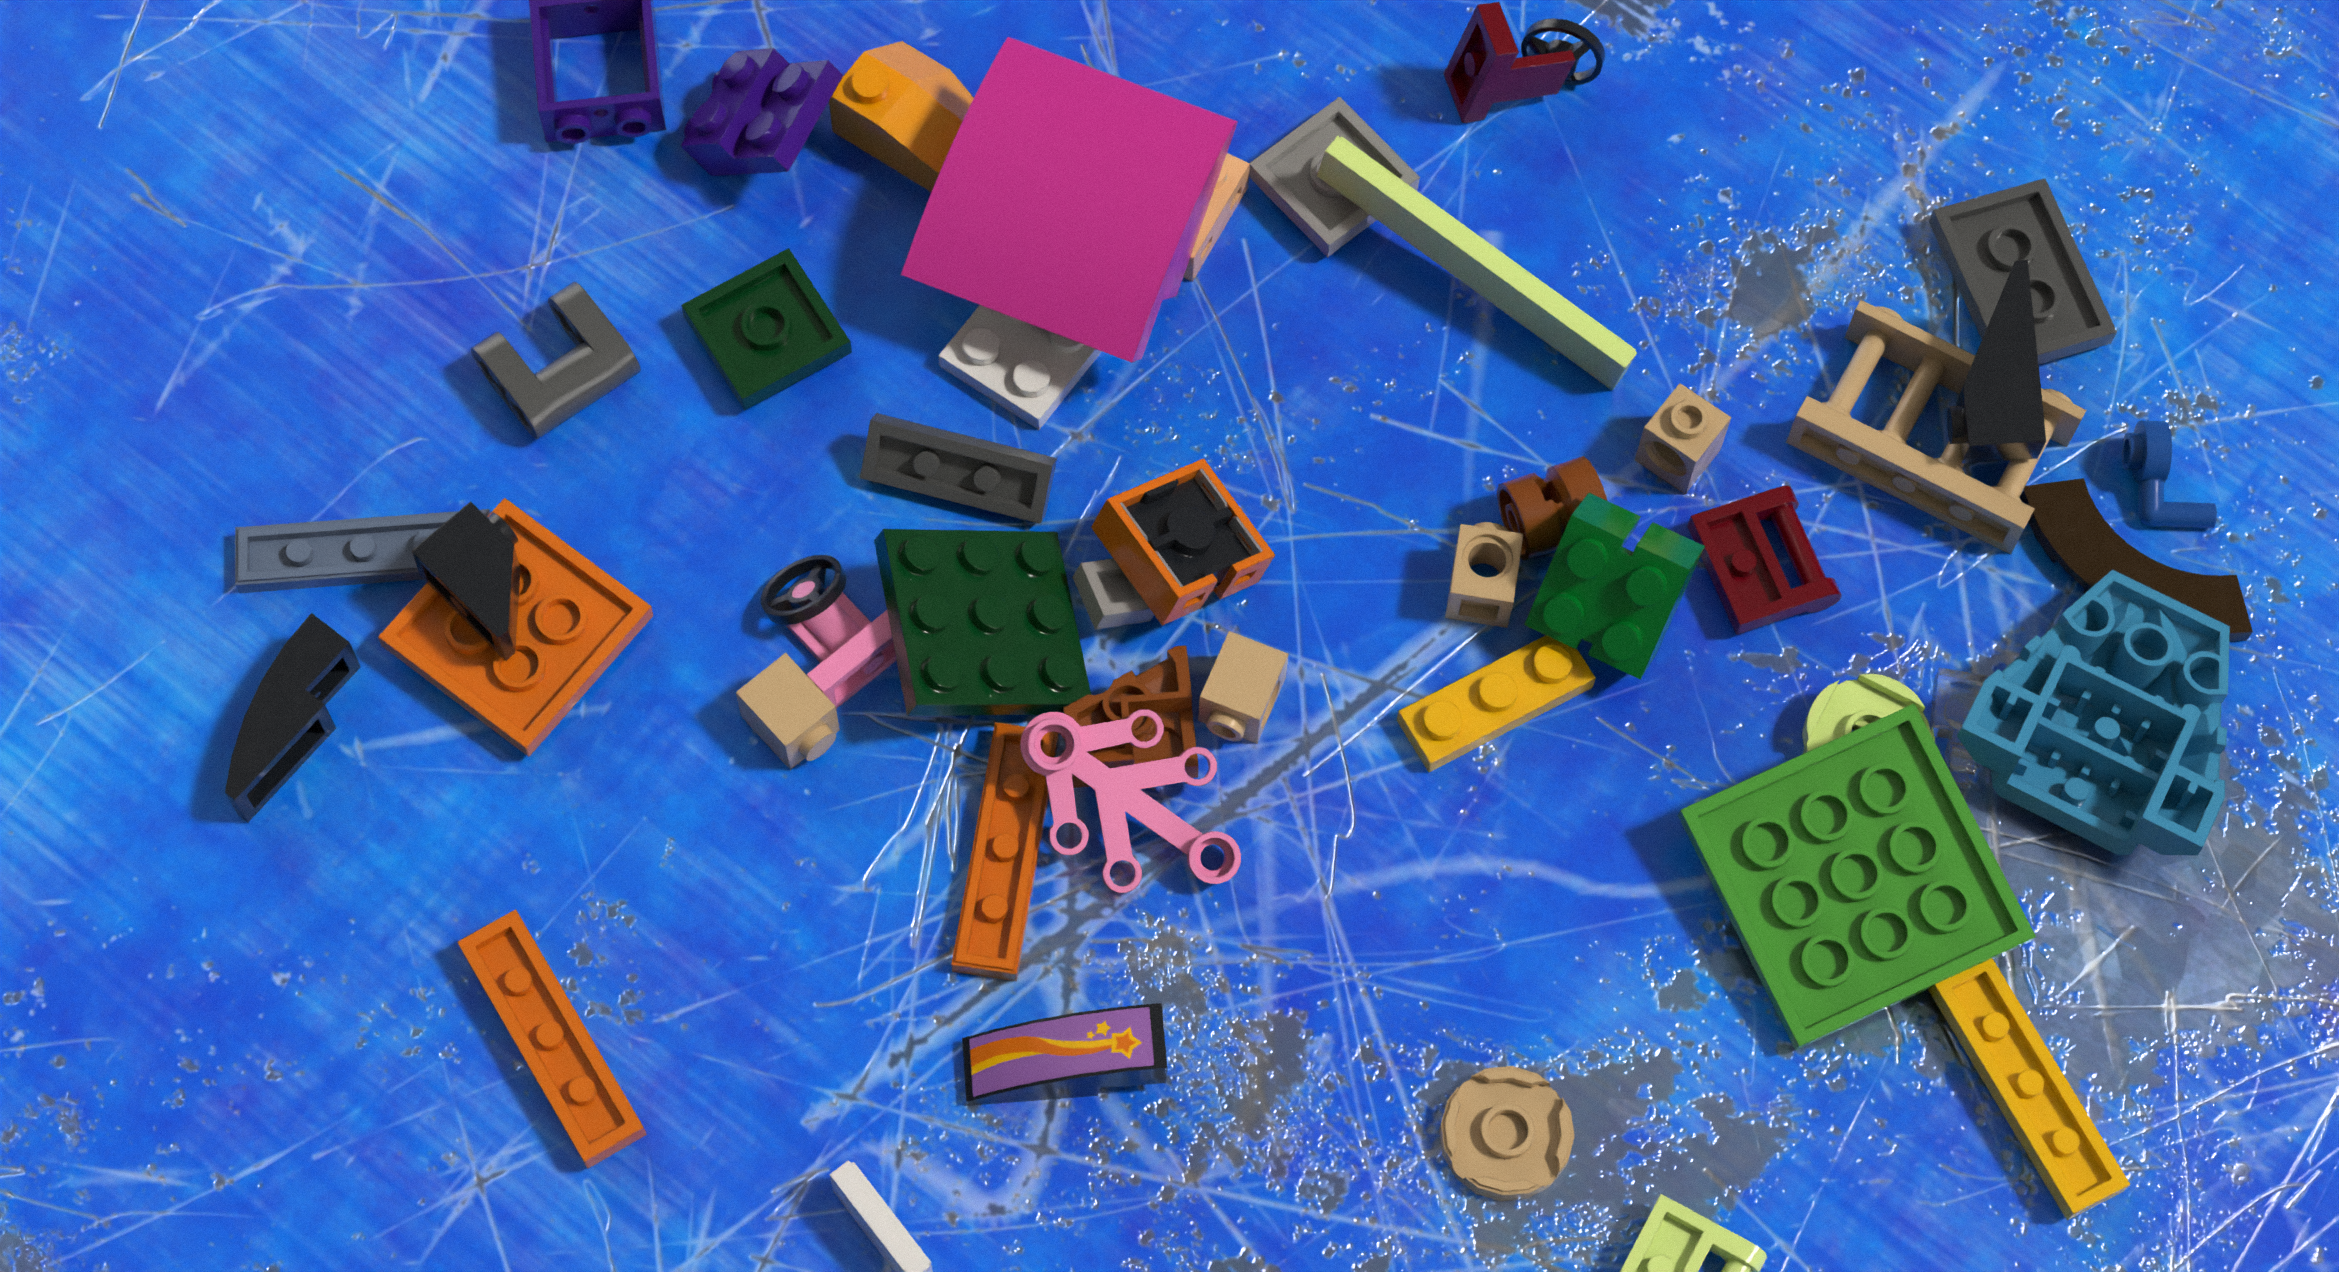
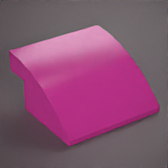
M1007 37L985 75L949 149L916 230L901 275L1126 361H1138L1143 357L1162 300L1177 296L1238 121L1012 37Z

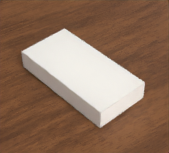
M848 1160L829 1174L836 1196L895 1272H933L931 1261L854 1162L851 1163Z

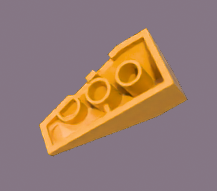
M900 41L864 51L842 77L829 100L832 130L835 134L932 192L949 149L974 97L950 69L907 43Z

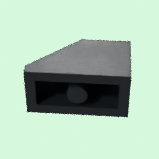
M470 501L414 548L412 554L419 575L507 661L515 654L521 569L514 545L518 542V538L499 515L493 512L486 517Z

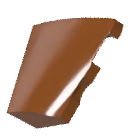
M1186 645L1175 646L1169 649L1166 660L1135 676L1131 670L1113 680L1110 688L1105 692L1097 695L1088 694L1064 707V714L1072 717L1080 726L1127 719L1131 713L1141 709L1154 711L1163 721V736L1153 747L1140 749L1132 746L1130 743H1124L1088 751L1090 755L1107 767L1115 768L1179 757L1183 751L1196 747L1192 713V690ZM1141 716L1133 722L1131 730L1137 740L1147 742L1155 735L1156 727L1150 718ZM1193 754L1185 762V771L1191 778H1197L1199 768L1197 754ZM1072 774L1073 788L1090 787Z

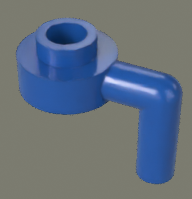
M2138 421L2134 433H2126L2124 436L2122 464L2125 470H2132L2134 480L2138 483V516L2140 521L2147 526L2214 528L2217 518V510L2214 503L2164 502V483L2168 478L2172 459L2171 430L2166 421Z

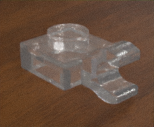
M1939 668L1934 678L1930 731L1933 727L1934 736L1948 738L1944 761L1957 786L1967 789L1969 774H1975L1977 762L1973 760L1957 735L1980 688L1989 676Z

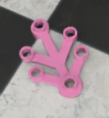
M1141 709L1131 713L1127 719L1080 726L1072 717L1061 712L1040 714L1033 718L1025 727L1021 736L1020 747L1026 764L1033 771L1046 777L1053 824L1049 829L1048 837L1055 851L1063 855L1078 854L1086 847L1089 839L1087 826L1082 820L1077 818L1072 780L1073 774L1095 790L1107 859L1102 867V879L1105 885L1112 891L1118 893L1130 892L1139 885L1142 879L1141 865L1132 854L1125 812L1187 855L1188 867L1197 879L1210 884H1220L1228 881L1237 873L1241 863V852L1238 844L1232 837L1217 831H1209L1202 834L1140 790L1181 782L1191 786H1202L1209 783L1217 771L1216 758L1209 750L1203 747H1192L1183 751L1179 757L1109 768L1090 755L1088 751L1124 743H1130L1132 746L1140 749L1155 746L1161 740L1164 733L1163 721L1157 713L1152 710ZM1141 716L1150 718L1156 727L1155 735L1147 742L1137 740L1131 730L1133 722ZM1048 732H1057L1065 740V749L1058 757H1049L1041 749V739ZM1193 754L1204 756L1208 762V772L1201 779H1193L1185 771V762ZM1065 823L1075 824L1081 832L1080 842L1075 847L1069 849L1062 847L1056 838L1058 828ZM1214 844L1222 849L1224 862L1218 869L1208 870L1201 863V852L1206 846ZM1121 860L1129 862L1134 869L1132 881L1125 886L1116 885L1110 878L1112 865Z

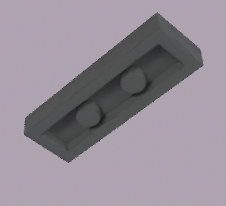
M876 413L870 420L860 478L1041 524L1047 512L1057 458Z

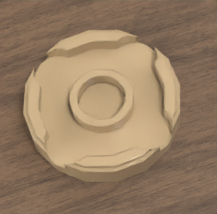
M1514 1066L1486 1068L1462 1083L1449 1097L1439 1129L1442 1155L1455 1178L1474 1193L1498 1201L1528 1199L1549 1188L1565 1169L1575 1137L1571 1111L1563 1097L1560 1099L1558 1093L1550 1087V1083L1539 1074Z

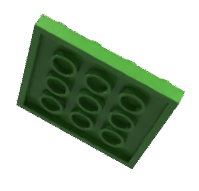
M1915 703L1683 808L1678 814L1795 1050L1930 989L1937 983L2010 952L2036 938Z

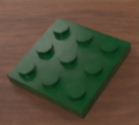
M883 529L876 537L874 543L907 716L1040 715L1047 712L1064 713V707L1088 694L1091 695L1057 532Z

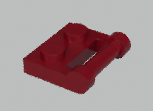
M1790 486L1777 487L1690 516L1687 527L1693 540L1705 546L1701 558L1736 635L1806 611L1809 613L1822 611L1833 606L1842 598L1834 578L1826 577L1795 510L1798 508L1799 503ZM1765 519L1766 521L1773 522L1802 584L1801 586L1790 588L1760 523L1761 520Z

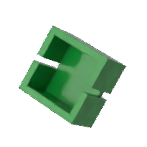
M1588 493L1569 519L1524 625L1574 649H1577L1582 640H1585L1592 644L1589 656L1641 680L1660 648L1705 546L1652 522L1636 545L1634 552L1624 548L1623 545L1637 527L1641 516Z

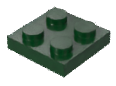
M789 248L681 305L684 318L744 410L852 353L851 341Z

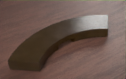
M2084 478L2024 487L2019 498L2023 503L2035 508L2028 523L2036 539L2053 563L2058 561L2064 570L2084 588L2082 593L2085 594L2113 569L2230 626L2229 642L2246 641L2252 634V627L2237 575L2216 576L2189 573L2166 566L2140 553L2124 541L2104 520L2088 492Z

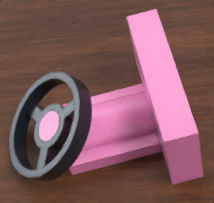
M814 555L793 562L779 571L765 586L760 602L767 617L776 624L786 625L820 662L807 676L830 699L837 709L896 661V654L887 610L870 622L843 593L846 585V574L839 561L829 555ZM826 568L835 571L834 579L831 585L825 589ZM811 571L807 578L793 584L787 594L775 598L788 582L805 572Z

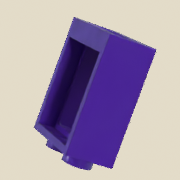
M529 0L538 113L546 143L560 141L567 144H577L594 137L613 135L640 137L651 131L666 130L653 0ZM640 29L645 83L644 93L558 102L553 38Z

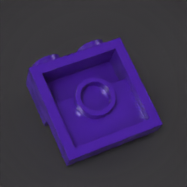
M775 48L736 51L714 75L712 93L707 101L695 111L693 117L687 121L684 128V140L680 146L711 176L789 172L843 75L829 60L788 63Z

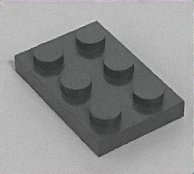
M2045 178L1933 210L1929 224L1981 339H1983L2014 262L2028 260L2038 365L2112 343L2117 334L2116 328Z

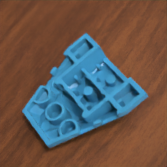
M2112 569L2061 614L2057 624L2042 637L2036 635L2023 647L2019 657L2004 670L2000 671L1997 669L1984 681L1957 737L1975 762L1991 769L1992 787L2000 797L2117 855H2131L2138 844L2161 855H2198L2207 840L2225 799V780L2219 779L2220 754L2225 749L2227 743V728L2221 727V703L2228 695L2230 626Z

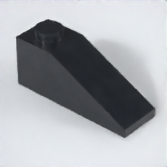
M2028 260L2014 262L1963 384L1956 406H1949L1947 409L1950 444H1960L1962 463L2038 459L2046 443Z

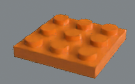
M504 498L490 514L494 512L499 515L518 538V542L514 547L521 570L515 654L505 661L428 583L414 596L378 638L383 648L529 757L653 617L651 605Z

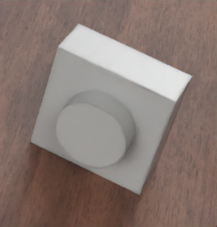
M1113 558L1080 563L1072 578L1095 630L1151 621L1154 616L1153 612Z

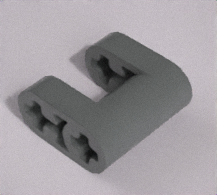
M572 282L548 298V303L554 316L576 347L535 374H533L510 343L499 332L493 333L470 348L472 356L485 378L524 428L535 439H539L638 374L641 369L634 353L624 338L577 282Z

